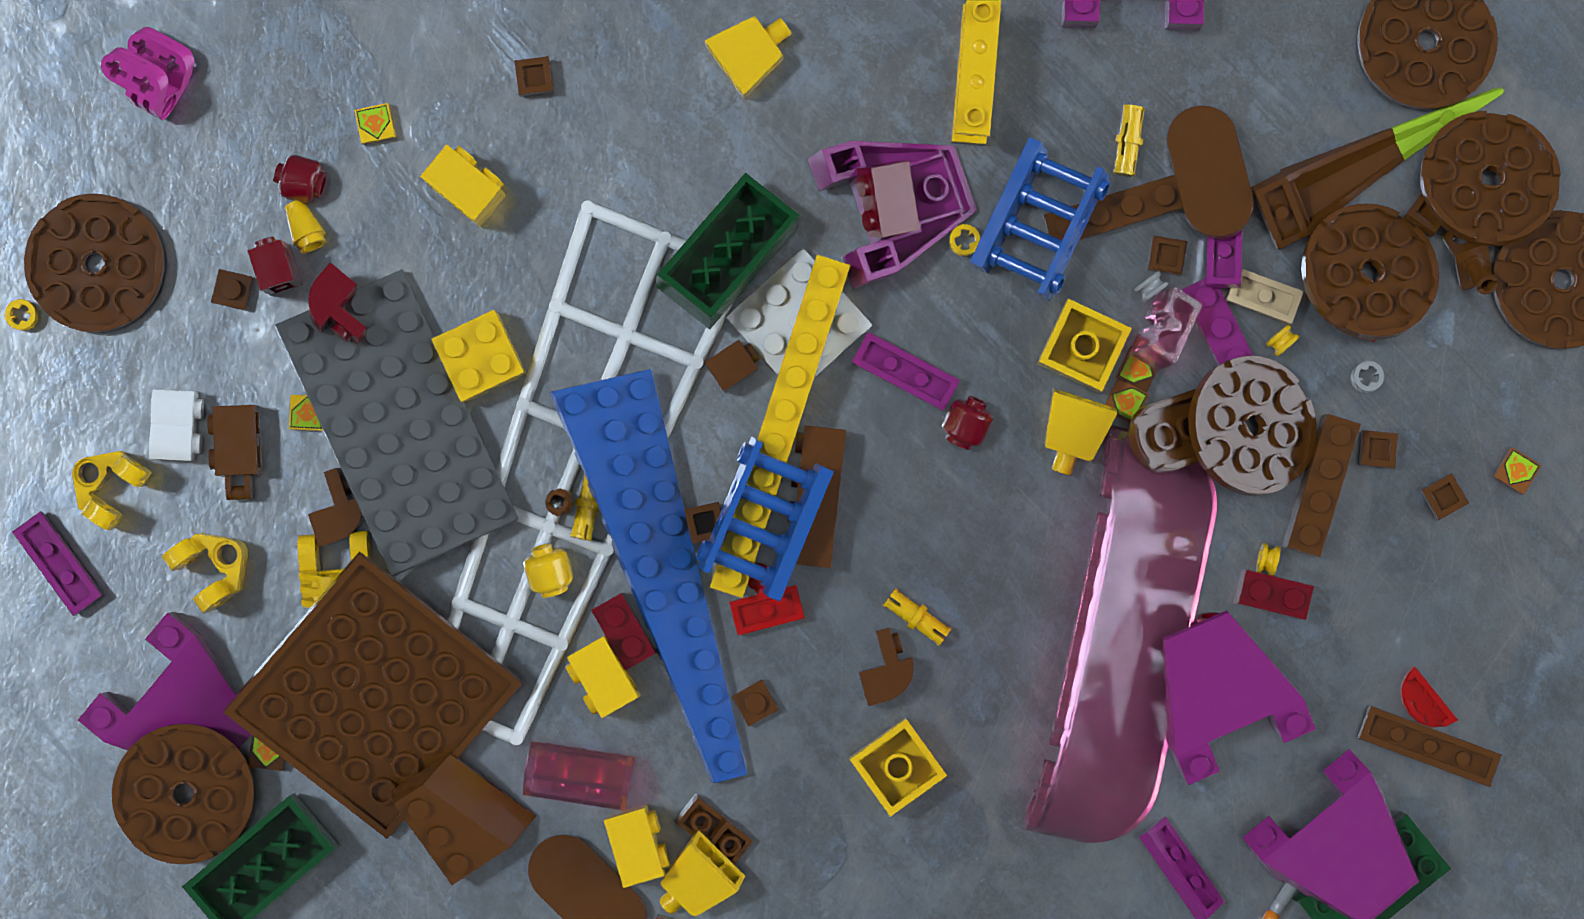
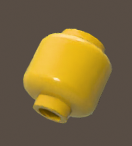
M550 543L532 548V555L527 557L523 563L530 589L535 593H541L543 598L553 597L568 590L567 585L573 579V572L566 551L561 548H552Z

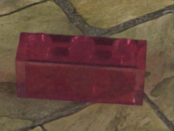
M531 741L524 772L523 795L626 811L632 782L634 757Z

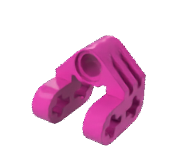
M142 27L128 39V49L122 47L115 48L104 56L101 61V68L106 78L126 89L125 96L131 104L160 120H164L169 116L189 84L194 67V57L191 51L179 42L153 28Z

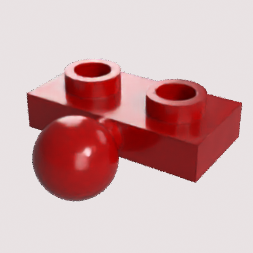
M754 563L767 568V565L763 563ZM750 577L748 586L755 590L756 595L729 602L737 635L805 618L796 585L786 587L781 601H777L767 597L762 592L764 586L761 585V581Z

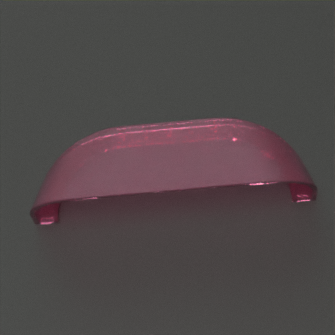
M1111 425L1107 432L1101 455L1103 466L1105 467L1102 474L1099 497L1108 498L1106 513L1098 512L1096 515L1062 685L1049 738V745L1057 746L1053 761L1046 759L1043 761L1037 789H1034L1033 794L1029 797L1023 830L1084 843L1106 842L1125 835L1146 817L1155 802L1168 748L1166 741L1167 713L1165 711L1166 682L1164 681L1163 638L1190 627V623L1195 619L1217 512V494L1213 478L1204 470L1200 462L1167 473L1152 472L1140 464L1134 456L1129 443V428Z

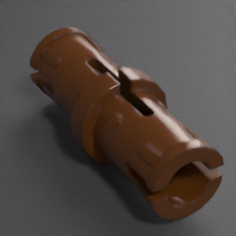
M558 488L548 493L545 505L552 515L562 516V514L566 515L571 511L573 498L567 490ZM562 496L565 500L561 508H556L554 506L557 497Z

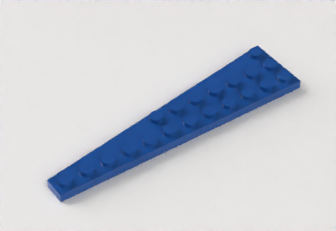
M651 369L549 392L564 430L568 433L575 449L576 459L585 473L591 495L595 498L602 514L601 519L607 533L611 536L612 546L642 618L656 644L655 649L659 659L663 661L668 673L671 688L678 697L683 710L682 714L693 734V741L711 783L747 775Z

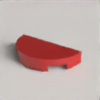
M1412 666L1405 674L1400 688L1401 703L1407 714L1417 723L1429 727H1446L1458 721L1419 670Z

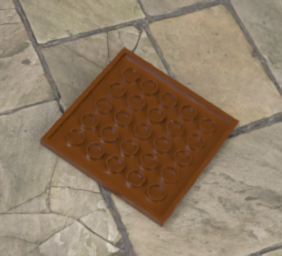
M359 551L224 708V714L388 839L404 820L393 804L391 790L449 752L458 758L521 686L522 680Z

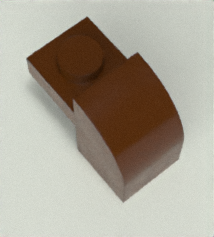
M340 468L324 472L334 505L308 514L318 547H326L350 538V534L358 531L364 522L355 499L351 500L350 494L352 492Z
M889 627L875 631L885 664L858 672L868 706L898 697L906 690L913 676V658L898 659L897 654L903 652L898 632L891 634Z

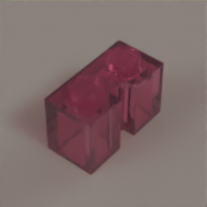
M1176 287L1156 294L1145 317L1152 324L1139 330L1129 354L1157 371L1176 364L1203 304Z

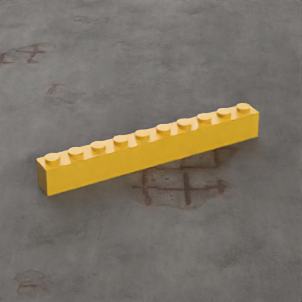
M816 255L758 436V440L763 443L759 452L785 463L788 461L851 266L849 264ZM754 465L746 485L776 496L782 476ZM740 498L733 517L766 530L772 510ZM728 531L722 551L755 563L761 543ZM717 564L710 588L743 598L750 577Z

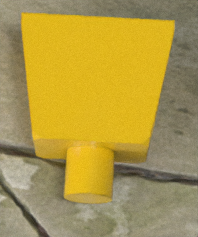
M754 16L705 40V46L744 99L781 63L783 54L776 45L792 33L781 18L763 28Z
M1053 388L1045 437V447L1057 451L1052 470L1072 475L1077 458L1092 462L1116 418L1117 409Z
M698 830L662 878L661 886L667 892L659 901L662 908L670 914H674L679 908L683 907L691 916H698L735 894L742 884L745 875Z

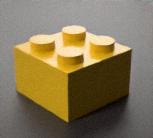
M446 144L420 177L432 189L481 227L506 197L501 189L504 184L486 167L481 172L474 166L477 161L458 145L453 150Z
M1067 299L1036 364L1100 393L1106 385L1132 328L1071 299Z
M496 310L489 311L431 339L462 403L465 402L466 404L527 374Z
M606 636L599 638L567 657L570 664L565 666L575 685L580 682L582 683L587 692V695L583 696V700L592 715L599 713L600 717L603 718L641 696L630 674L623 668Z
M906 717L849 757V760L890 817L947 776Z
M644 804L607 815L604 819V824L623 888L664 876L667 871L666 867L670 866L669 863L671 861L666 844L658 843L656 833L660 832L661 827L656 810L649 811L648 805Z

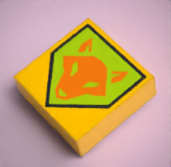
M389 103L354 110L362 145L396 138Z
M290 395L289 429L323 431L307 395Z

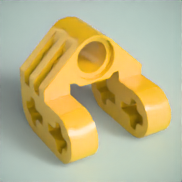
M123 451L82 458L75 463L72 470L78 509L82 511L81 514L107 531L113 530L123 515L94 495V492L101 490L112 474V471L135 487H143L152 474L147 467ZM88 463L95 464L99 470L98 478L92 483L87 482L82 475V470Z
M369 531L352 532L349 538L351 560L360 551L372 561ZM298 535L297 550L299 579L301 583L300 593H302L301 603L302 607L311 608L344 569L321 571L320 553L315 535Z
M199 533L191 538L180 541L161 556L171 571H176L190 565L208 551V557L219 572L226 574L225 578L212 583L193 597V601L202 613L217 609L244 589L248 548L241 540ZM228 544L232 545L237 551V558L232 564L227 563L222 555L223 549Z

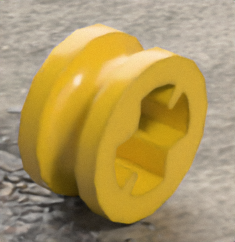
M968 224L957 226L949 236L950 248L959 256L972 255L980 241L977 229ZM961 231H968V236L972 234L974 237V242L969 244V249L967 250L960 249L962 245L957 246L955 243V239L960 237Z
M16 299L6 307L5 320L12 328L27 331L34 328L38 323L39 311L32 302ZM27 306L29 310L26 313L30 314L29 320H22L17 324L15 320L18 317L14 316V311L16 309L22 310Z
M1289 324L1265 343L1268 347L1272 346L1275 349L1274 354L1276 357L1300 337L1298 334L1291 333V326Z
M1262 543L1256 563V572L1267 571L1268 575H1275L1280 558V546L1269 548L1268 543Z

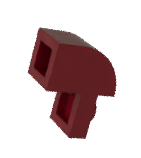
M332 263L326 266L310 288L308 297L310 319L320 333L331 323L333 325L331 328L332 332L346 343L352 340L355 344H358L366 335V327L343 309L357 292V284Z

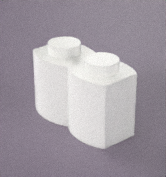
M152 390L149 459L195 461L196 454H201L203 439L202 434L197 433V420L203 419L204 400L199 399L198 392Z

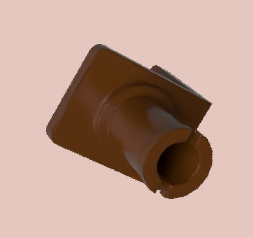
M1449 231L1442 233L1443 242L1454 256L1460 288L1467 290L1476 287L1480 294L1492 293L1497 288L1498 282L1496 281L1497 278L1493 275L1488 246L1470 242L1458 244L1454 242L1455 235Z

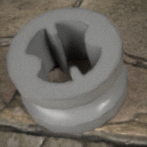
M1159 271L1134 288L1136 293L1140 292L1143 295L1141 299L1143 303L1169 285L1167 281L1163 282L1160 280L1161 273Z
M1363 361L1355 366L1351 373L1352 385L1362 393L1375 391L1384 381V371L1374 361ZM1370 368L1375 372L1372 376H1376V382H1370L1365 386L1361 383L1363 378H1359V372H1365Z

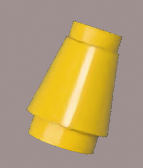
M295 200L284 207L287 213L293 245L299 248L300 253L315 251L326 243L324 238L326 232L307 205Z

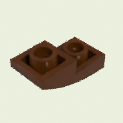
M696 794L674 820L680 828L692 837L699 830L733 864L738 861L753 842L750 837Z

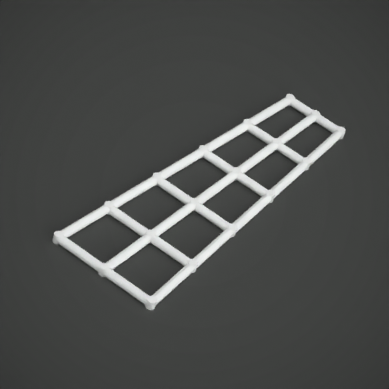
M587 200L581 204L573 234L496 466V471L503 486H505L528 414L564 428L556 410L533 402L560 316L617 338L601 380L617 377L630 344L687 366L663 417L667 438H669L732 307L731 305L711 329L706 327L694 354L636 331L668 248L678 251L686 242V239ZM592 217L656 242L623 326L565 303ZM574 448L558 485V488L567 490L569 493H571L581 468L574 454ZM562 496L557 497L554 506L561 508L565 501ZM513 505L519 518L517 522L540 531L534 547L551 543L554 536L597 553L559 635L520 620L531 592L525 570L507 614L468 599L489 534L475 539L471 543L447 621L458 629L464 612L502 627L491 653V656L501 664L514 633L552 647L514 729L490 720L481 730V732L513 745H520L524 741L615 550L612 546L611 536L608 533L604 541L592 537L591 542L579 540L577 537L572 538L570 537L572 528L559 524L561 516L552 515L548 511L546 518Z

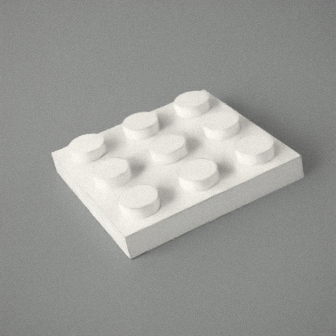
M804 248L726 317L777 375L815 262ZM843 292L815 377L872 327L869 320Z

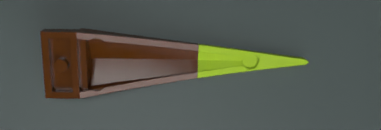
M1501 87L1491 89L1453 105L1282 168L1280 173L1252 186V192L1274 246L1280 250L1310 235L1327 216L1343 208L1385 174L1430 143L1439 130L1447 123L1462 115L1476 112L1502 95L1505 90Z

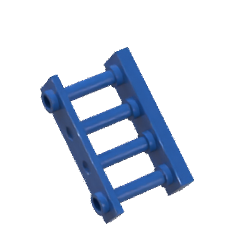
M1029 137L970 263L976 269L987 274L990 273L992 267L999 265L1041 284L1038 293L1044 299L1050 301L1053 294L1057 295L1061 291L1065 282V275L1063 273L1098 200L1102 201L1107 195L1110 181H1108L1109 175L1101 167L1097 166L1093 177H1089L1048 159L1046 154L1048 150L1043 143ZM1045 172L1086 190L1078 208L1076 209L1034 191L1032 183L1036 174ZM1022 204H1032L1071 221L1063 240L1019 222V218L1016 216ZM1014 234L1055 252L1056 254L1048 271L1004 253L1002 245L1007 235L1011 236Z
M751 437L749 444L744 442L738 453L737 462L740 463V466L709 541L704 540L702 542L696 559L700 561L698 565L700 569L707 573H710L713 563L757 579L764 586L762 592L767 597L781 601L834 471L818 463H815L813 470L808 468L805 471L760 453L759 451L763 443ZM753 466H758L800 483L801 488L804 489L800 501L791 503L746 485ZM740 498L788 516L787 520L791 521L786 534L781 533L779 536L734 518L733 515ZM726 531H731L774 548V553H777V557L773 566L768 565L765 568L719 550Z

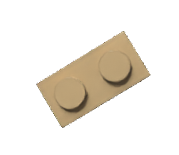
M1242 269L1241 288H1230L1226 301L1291 325L1304 291Z

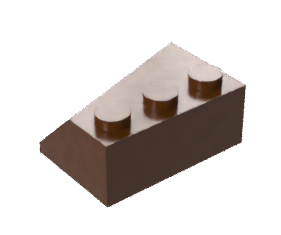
M450 752L391 790L394 806L451 885H454L510 848L536 817L535 813L511 799V796L483 779L482 775Z

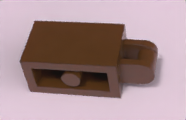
M212 406L213 414H208L207 417L208 434L214 436V449H209L208 456L210 470H215V476L225 477L227 500L252 499V475H262L259 406ZM233 476H244V486H234Z

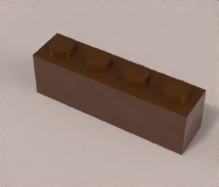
M1331 414L1321 416L1314 452L1305 469L1282 548L1311 557H1321L1359 433L1360 423Z
M805 425L804 433L797 432L795 453H802L800 467L798 468L805 471L808 468L813 470L815 463H818L834 472L796 565L831 568L846 430ZM791 481V487L798 488L796 501L799 502L804 489L801 488L800 483Z

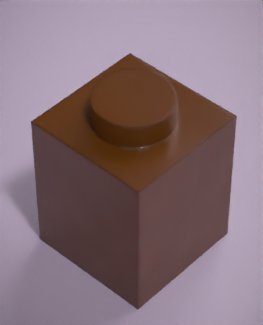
M737 340L704 363L725 393L757 372L758 367L755 363L760 358L750 343L743 346L741 341Z
M719 502L684 509L692 544L710 539L721 512Z

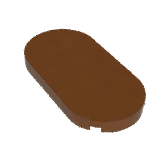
M1211 106L1188 108L1176 116L1167 134L1168 151L1187 222L1196 232L1198 231L1200 234L1211 239H1227L1237 235L1244 229L1251 218L1254 207L1253 195L1236 129L1231 119L1217 108Z
M1196 389L1146 405L1133 415L1129 425V443L1134 456L1146 469L1155 473H1167L1199 462L1192 447L1189 434V409Z
M564 834L551 836L542 841L533 851L528 865L530 883L536 893L562 919H647L645 904L641 897L630 886L623 888L620 876L581 838Z

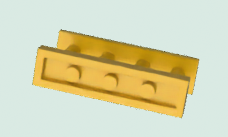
M966 0V4H963L951 143L986 146L987 136H990L1001 0Z

